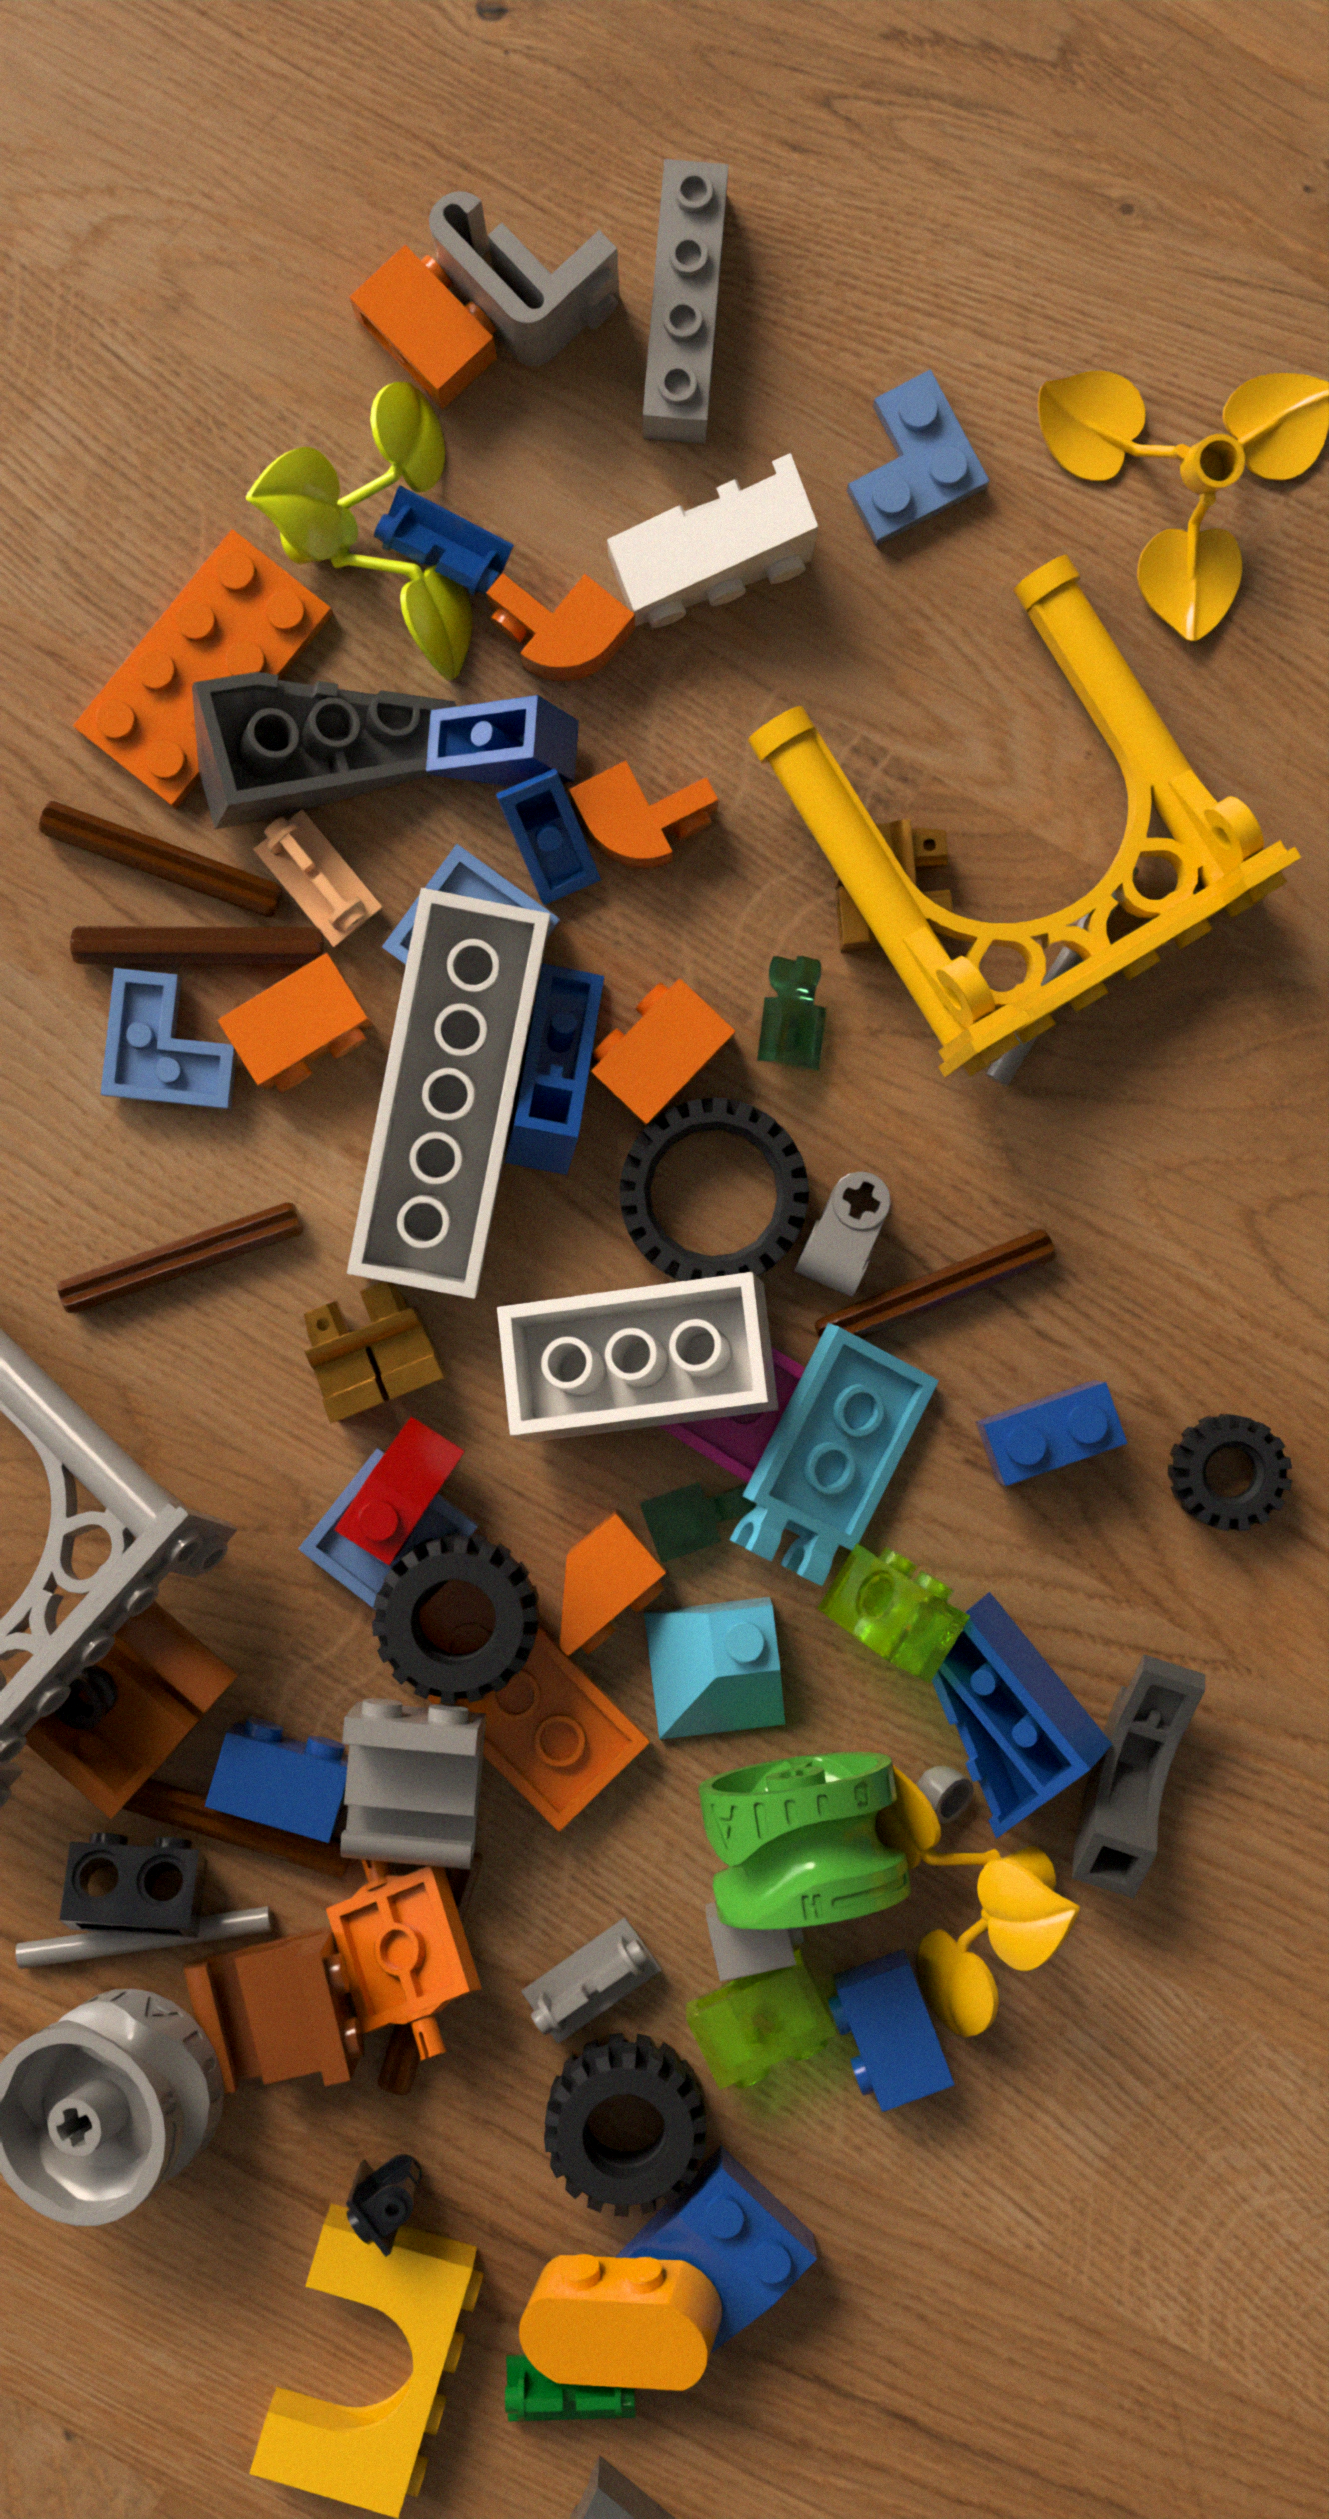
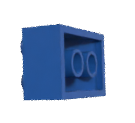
M722 2145L697 2170V2175L690 2185L685 2183L680 2188V2196L670 2204L666 2203L616 2256V2258L651 2257L659 2260H681L693 2265L708 2277L720 2296L723 2310L721 2324L711 2353L771 2308L817 2260L813 2232Z

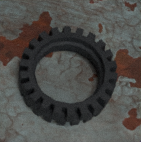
M707 1098L688 1101L665 1111L640 1133L624 1162L619 1194L623 1220L635 1246L653 1266L668 1276L682 1282L753 1272L758 1277L767 1272L787 1254L802 1229L808 1207L809 1187L801 1153L788 1132L775 1119L754 1106L728 1098ZM720 1130L742 1136L762 1151L774 1172L777 1200L771 1222L755 1242L736 1253L707 1256L685 1250L665 1234L653 1212L651 1185L657 1164L672 1145L693 1133Z

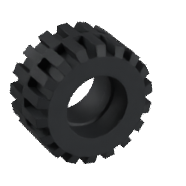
M449 1533L437 1539L432 1537L420 1543L413 1550L407 1552L391 1568L383 1580L384 1583L381 1590L376 1595L373 1608H376V1618L372 1621L373 1636H378L380 1642L377 1652L383 1663L389 1661L395 1671L392 1676L401 1685L407 1681L414 1686L416 1690L413 1694L427 1699L430 1694L441 1697L440 1703L455 1704L457 1699L466 1698L471 1703L482 1700L485 1694L493 1690L497 1693L508 1685L509 1680L515 1674H519L526 1664L536 1641L540 1624V1612H538L539 1596L536 1585L532 1586L528 1577L530 1572L522 1561L518 1563L510 1555L511 1550L501 1543L496 1546L486 1541L487 1537L473 1534L470 1537L460 1536V1533ZM446 1580L467 1581L479 1587L490 1598L496 1613L495 1628L488 1642L477 1651L465 1654L450 1653L434 1645L425 1635L419 1618L420 1606L426 1593L440 1582Z
M623 2033L610 2034L609 2044L600 2046L597 2039H594L584 2045L583 2055L578 2058L575 2054H572L565 2061L562 2075H556L551 2086L544 2133L545 2151L551 2153L550 2167L556 2179L563 2175L566 2178L565 2191L574 2199L582 2192L588 2195L587 2208L601 2213L604 2203L615 2205L614 2216L622 2217L629 2216L630 2205L640 2204L642 2215L656 2211V2199L662 2196L670 2204L680 2196V2184L683 2181L689 2185L692 2183L697 2175V2161L704 2158L707 2125L704 2094L700 2082L695 2083L694 2070L686 2059L680 2063L675 2059L674 2048L665 2042L662 2043L659 2049L650 2046L651 2036L637 2033L635 2043L624 2042ZM629 2094L639 2096L652 2103L659 2110L664 2118V2128L655 2141L640 2150L630 2152L613 2150L599 2142L588 2126V2115L595 2106L615 2095Z

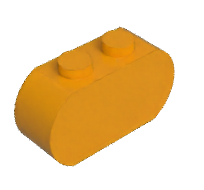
M589 2254L575 2256L559 2255L548 2262L540 2273L520 2320L519 2339L522 2349L531 2364L544 2376L558 2384L684 2391L692 2387L701 2378L706 2369L722 2320V2303L715 2286L708 2277L685 2261L659 2260L651 2257H594Z

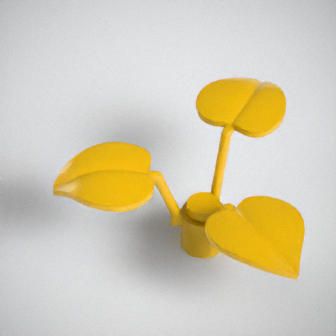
M1087 371L1063 379L1046 381L1041 386L1038 395V417L1041 432L1054 459L1070 474L1088 481H1106L1119 472L1124 461L1125 452L1135 457L1171 458L1181 461V478L1188 489L1199 494L1200 500L1189 519L1188 532L1181 529H1166L1155 535L1141 552L1138 561L1137 579L1141 594L1148 606L1183 639L1197 641L1209 633L1227 613L1241 582L1242 555L1235 537L1227 530L1219 528L1200 532V525L1209 507L1216 502V492L1236 482L1242 475L1245 464L1256 476L1273 481L1292 479L1307 470L1317 459L1328 433L1329 382L1296 373L1266 374L1250 379L1230 395L1223 408V423L1233 437L1226 434H1214L1191 447L1185 444L1162 446L1141 445L1132 442L1144 427L1146 412L1138 389L1123 376L1108 371Z
M893 1765L897 1800L882 1808L876 1815L875 1830L880 1842L906 1852L909 1870L917 1867L921 1858L927 1864L933 1866H984L977 1884L978 1897L983 1907L981 1910L982 1918L959 1937L958 1942L942 1929H935L929 1932L923 1938L917 1954L919 1982L925 1998L934 2013L950 2030L961 2035L962 2038L978 2035L986 2031L993 2024L998 2012L999 1997L997 1986L988 1966L979 1956L969 1952L973 1941L988 1929L991 1946L999 1958L1016 1970L1030 1971L1046 1963L1060 1949L1075 1923L1080 1906L1053 1891L1056 1885V1874L1049 1857L1035 1846H1028L1003 1858L996 1849H991L984 1853H940L935 1851L932 1847L939 1842L941 1837V1827L937 1815L923 1792Z

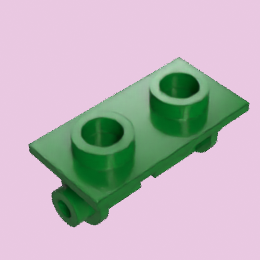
M526 2355L506 2356L507 2386H505V2413H508V2422L636 2418L635 2388L558 2384L539 2372Z

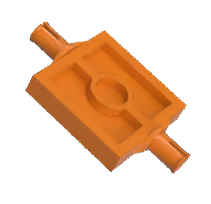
M361 1859L368 1883L362 1886L352 1898L326 1908L338 1952L343 1955L346 1963L350 1993L362 2033L377 2031L392 2024L410 2023L420 2053V2061L447 2053L435 2014L441 2012L451 2001L481 1990L482 1987L445 1868L427 1866L407 1875H392L389 1862Z

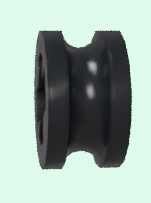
M95 1664L85 1667L69 1685L71 1691L66 1701L54 1713L65 1725L73 1729L87 1730L94 1728L115 1707L118 1699L117 1686L112 1677L103 1668ZM82 1690L90 1697L86 1703L78 1696Z

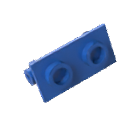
M401 485L397 488L388 515L385 513L382 515L374 532V537L383 542L382 549L388 552L393 549L422 565L432 566L437 564L436 572L468 588V593L472 596H475L477 592L487 596L486 592L503 573L514 547V544Z

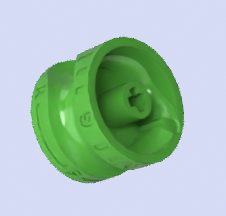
M833 1752L778 1759L733 1769L713 1776L699 1785L698 1793L707 1838L717 1856L725 1864L729 1865L728 1868L714 1874L713 1878L717 1917L721 1923L731 1927L756 1930L823 1925L884 1910L898 1904L911 1894L912 1887L906 1852L882 1844L875 1830L878 1812L897 1800L892 1758L888 1755L873 1752Z

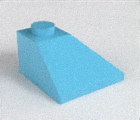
M770 1597L644 1612L659 1740L785 1725L780 1662L773 1605Z

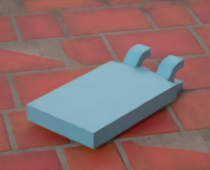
M828 1323L742 1495L757 1503V1505L739 1521L730 1540L772 1561L780 1544L782 1532L786 1528L801 1537L791 1544L780 1565L823 1586L838 1546L841 1545L855 1552L939 1380L852 1333Z

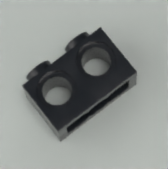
M91 1833L89 1843L70 1841L59 1920L70 1930L198 1938L207 1860L200 1850L191 1849L192 1841L176 1837H156L153 1839V1847L128 1845L127 1836L113 1833ZM106 1866L117 1868L119 1877L115 1888L105 1896H91L88 1891V1883L92 1874ZM170 1870L182 1873L183 1885L180 1892L174 1898L167 1901L153 1899L152 1885L161 1873Z

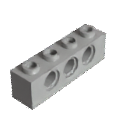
M664 159L643 405V439L706 444L729 164Z

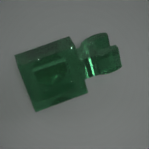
M773 956L769 967V981L772 988L777 992L778 997H765L757 1061L798 1070L819 1071L827 1009L814 1005L816 987L821 977L820 960L797 956L795 961Z
M697 1480L641 1501L639 1504L661 1563L721 1542L722 1538L716 1523L744 1515L756 1507L755 1502L742 1496L748 1483L706 1497L701 1481Z

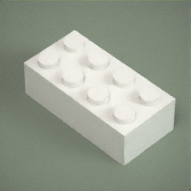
M753 1272L497 1307L510 1436L524 1442L545 1441L779 1410L764 1283Z

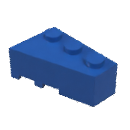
M988 1592L919 1648L949 1725H956L968 1754L969 1760L965 1764L973 1782L979 1781L992 1813V1817L988 1821L996 1839L1091 1770L1113 1745L991 1592Z

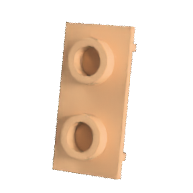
M302 809L288 821L285 817H280L271 823L264 831L267 838L253 849L317 928L321 929L322 934L334 948L383 908Z

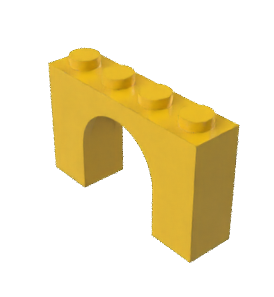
M331 2203L305 2287L371 2306L389 2316L400 2327L407 2338L413 2357V2371L406 2383L391 2397L377 2404L364 2407L337 2405L276 2387L249 2474L398 2519L405 2495L418 2497L429 2458L418 2454L424 2433L434 2436L437 2434L447 2398L446 2395L436 2393L442 2371L455 2373L465 2334L454 2331L461 2309L473 2312L484 2273L473 2270L476 2246L406 2225L398 2227L392 2251L385 2257L375 2242L368 2245L355 2233L347 2218L349 2208Z

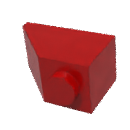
M411 1416L369 1474L334 1531L387 1565H390L399 1556L462 1458L465 1450Z

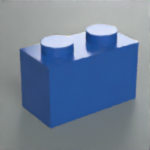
M1092 1380L975 1421L995 1480L1004 1486L1128 1444L1107 1383L1098 1380Z
M247 1718L245 1725L236 1722L226 1732L204 1807L329 1843L336 1832L344 1806L348 1755L343 1754L345 1745L320 1736H308L307 1743L282 1736L284 1731L282 1726L263 1719Z
M905 1949L833 1975L838 1995L827 2000L840 2035L842 2036L850 2032L854 2035L861 2055L850 2058V2062L863 2096L875 2092L881 2111L885 2112L955 2085Z

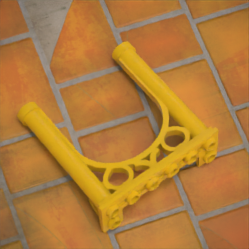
M1067 554L1049 561L1032 572L1016 585L1013 592L1114 753L1121 767L1128 794L1127 825L1118 854L1099 883L1086 896L1074 904L1043 918L1018 923L980 922L947 911L926 897L904 872L803 706L794 707L773 718L755 731L747 740L760 763H769L941 1042L943 1048L938 1052L944 1062L938 1068L944 1077H947L961 1067H964L970 1077L1003 1057L1002 1055L1020 1045L1015 1035L1018 1036L1022 1044H1025L1056 1025L1050 1014L1062 1006L1070 1003L1075 1013L1109 993L1103 982L1122 971L1127 981L1159 963L1161 959L1155 950L1174 940L1178 948L1182 949L1213 930L1207 919L1221 910L1226 909L1231 919L1263 900L1265 896L1286 884L1288 881L1282 871L1302 858L1295 846L1287 851L1281 840L1263 850V834L1251 810L1241 800L1232 796L1217 803L1200 782L1077 582L1081 579V576ZM1151 802L1175 840L1169 838H1147ZM1161 857L1169 861L1177 873L1175 891L1160 900H1149L1143 897L1136 890L1133 883V870L1138 858ZM1199 878L1205 889L1194 895L1193 891ZM1114 891L1116 892L1117 901L1111 896ZM1118 903L1126 912L1138 918L1152 919L1115 943L1110 944L1107 936L1106 921L1111 910ZM1088 915L1083 929L1078 926H1071ZM934 931L950 938L970 943L971 946L965 957L959 956L952 961ZM1041 939L1043 950L1053 946L1067 947L1078 953L1084 961L1041 986L1040 984L1046 973V958L1041 945L1034 940ZM989 945L1011 948L1024 958L1026 977L1023 983L1017 984L1006 992H998L989 988L979 971L980 961Z

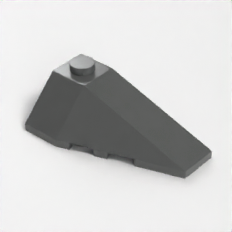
M261 672L193 683L192 693L198 768L215 829L279 818L297 813L301 809L303 811L431 776L430 773L426 772L431 710L457 707L455 701L383 690L378 694L338 689V684L317 681L315 685L278 680L279 675Z

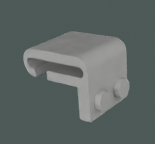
M462 191L452 192L443 196L433 206L429 216V225L437 262L452 282V286L449 289L464 305L472 301L482 309L496 329V332L492 335L520 363L527 366H540L549 362L587 325L591 329L599 327L616 309L618 305L616 298L619 296L618 252L615 245L600 230L551 274L502 222L487 235L482 201L477 196ZM489 250L493 269L481 258Z
M382 1698L364 1699L363 1702L357 1701L344 1717L342 1744L349 1745L344 1805H348L346 1830H343L341 1834V1857L471 1870L477 1832L486 1713L468 1712V1708L446 1704L430 1705L429 1708L402 1706L403 1703L400 1701Z

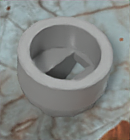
M948 1766L930 1768L923 1773L917 1783V1787L931 1803L938 1821L941 1823H949L957 1819L968 1807L974 1791L973 1784L968 1778Z

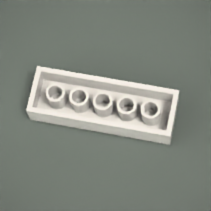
M421 888L347 1274L475 1299L478 1293L551 921L550 913Z

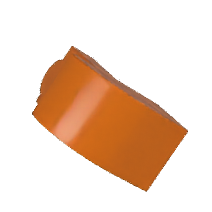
M503 573L486 592L490 609L494 611L490 620L495 626L517 643H520L524 637L530 640L520 652L523 668L547 680L573 681L592 675L611 660L635 630V614L586 574L582 576L553 613Z
M626 760L569 789L571 802L595 846L615 862L633 868H654L673 862V851L666 837L675 832L678 840H682L702 831L712 824L709 815L718 809V798L707 777L649 806Z

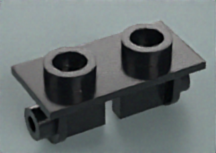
M399 2154L392 2157L375 2171L366 2160H363L359 2164L346 2202L349 2208L347 2218L355 2233L368 2245L375 2242L385 2257L392 2251L398 2227L405 2223L412 2214L414 2191L422 2179L420 2163L413 2156L407 2154Z

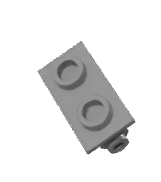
M624 1917L522 1989L521 1992L534 2009L531 2017L543 2035L550 2033L559 2044L656 1975L662 1968L627 1918Z

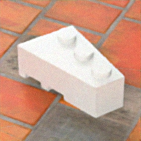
M791 453L772 461L776 471L775 475L741 490L738 481L734 479L716 488L719 499L684 511L683 507L679 505L607 539L608 557L627 608L635 614V626L649 622L651 628L663 627L683 618L686 615V607L705 600H709L711 606L725 604L742 596L746 592L745 585L767 577L771 584H776L792 579L805 571L804 563L812 561L818 524Z

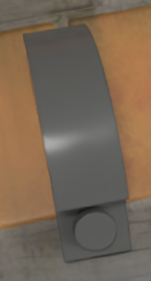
M1144 1654L1128 1688L1121 1686L1103 1730V1733L1113 1745L1092 1767L1084 1793L1074 1846L1073 1879L1133 1899L1135 1898L1157 1854L1158 1817L1165 1782L1177 1747L1205 1692V1674Z

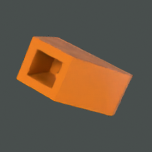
M617 1509L568 1551L559 1645L567 1657L579 1647L586 1654L591 1653L615 1632V1627L609 1621L628 1605L635 1613L639 1612L665 1589L658 1580L666 1574V1566Z

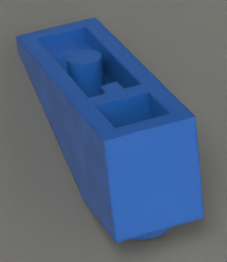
M542 963L504 1163L564 1175L568 1174L579 1137L604 981L603 975Z

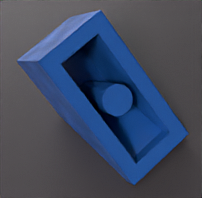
M539 695L431 710L426 772L434 776L513 787L556 768L562 783L575 782L579 720Z

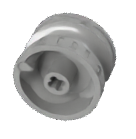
M114 1989L92 1997L65 2014L58 2022L50 2024L18 2044L0 2064V2172L7 2184L21 2200L38 2213L57 2222L74 2226H99L116 2221L135 2210L164 2182L175 2177L190 2165L207 2148L217 2131L223 2110L224 2087L222 2071L215 2050L204 2030L189 2013L169 1999L153 1992L138 1989Z

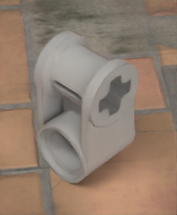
M863 1171L849 1173L839 1179L830 1194L820 1219L816 1220L793 1272L851 1298L853 1297L875 1248L874 1242L889 1211L890 1194L883 1180L872 1173ZM866 1182L872 1186L870 1197L878 1201L877 1207L874 1212L863 1210L859 1214L858 1219L853 1218L849 1215L851 1204L843 1199L844 1192L847 1188L858 1190L862 1183Z

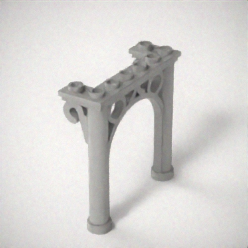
M0 1328V1410L34 1445L46 1469L51 1494L49 1533L39 1565L21 1597L0 1620V1660L8 1661L15 1654L25 1651L33 1654L8 1684H6V1678L0 1670L1 1808L11 1796L12 1791L9 1787L23 1773V1770L15 1762L10 1761L25 1746L26 1737L24 1735L40 1717L53 1713L66 1701L71 1691L69 1685L85 1667L96 1664L107 1655L115 1643L113 1635L129 1617L139 1615L154 1602L159 1593L157 1586L169 1572L196 1578L199 1574L210 1571L223 1559L228 1550L226 1543L238 1529L229 1521L188 1508L175 1495L158 1484ZM74 1476L107 1508L104 1513L89 1511L77 1515L78 1501ZM102 1527L111 1537V1554L106 1563L99 1567L96 1574L88 1579L81 1580L74 1573L71 1563L75 1537ZM59 1585L68 1592L86 1595L57 1628V1609L64 1596L55 1593L57 1586ZM30 1626L31 1634L23 1633Z

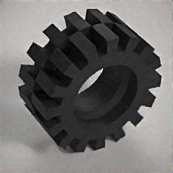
M1219 1414L1216 1417L1207 1416L1198 1420L1199 1424L1195 1427L1188 1426L1181 1433L1184 1436L1179 1445L1174 1443L1170 1453L1175 1455L1173 1465H1168V1476L1173 1478L1174 1486H1170L1174 1497L1178 1498L1183 1504L1180 1507L1187 1514L1198 1519L1197 1521L1216 1529L1245 1531L1251 1529L1250 1525L1255 1523L1263 1525L1271 1518L1268 1514L1273 1509L1280 1511L1286 1502L1280 1499L1284 1489L1288 1491L1291 1489L1292 1480L1287 1478V1469H1292L1290 1457L1284 1456L1282 1451L1286 1446L1280 1437L1272 1435L1270 1432L1271 1428L1263 1423L1252 1420V1418L1233 1414ZM1227 1447H1235L1242 1450L1249 1457L1253 1467L1252 1480L1247 1489L1239 1495L1232 1497H1223L1215 1493L1209 1486L1206 1478V1467L1210 1458L1217 1451Z

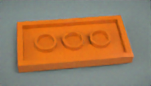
M231 529L75 722L73 727L174 809H177L201 779L198 768L192 693L193 683L252 672L279 675L278 680H281L334 613L331 607L235 530Z
M448 1580L419 1610L420 1623L425 1635L434 1645L450 1653L465 1654L477 1651L488 1642L494 1632L496 1613L490 1598L479 1587L467 1581ZM539 1626L536 1641L526 1664L519 1674H515L509 1680L507 1686L497 1693L493 1690L485 1694L484 1698L479 1701L469 1703L468 1698L457 1699L455 1704L446 1705L462 1706L468 1708V1712L486 1713L483 1756L560 1832L650 1743V1737L570 1656L567 1657L559 1645ZM429 1694L427 1699L433 1705L443 1704L440 1703L441 1697Z

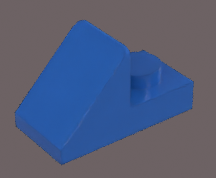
M556 768L496 794L505 820L516 841L543 906L601 881Z

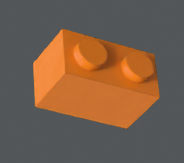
M405 244L349 298L357 321L443 410L497 359L494 337L492 336L496 329L479 306L472 301L463 306L448 290L452 286V282L446 272L432 257L426 255L420 260Z
M328 953L318 957L217 1020L257 1086L265 1090L276 1086L279 1092L286 1091L308 1078L312 1074L308 1065L328 1052L331 1053L334 1059H337L360 1046L367 1040L362 1031L374 1025L337 963Z
M680 978L670 988H667L662 982L657 984L635 1008L642 1018L625 1035L616 1028L592 1053V1057L598 1062L591 1070L592 1076L645 1127L673 1102L734 1038L736 1032Z

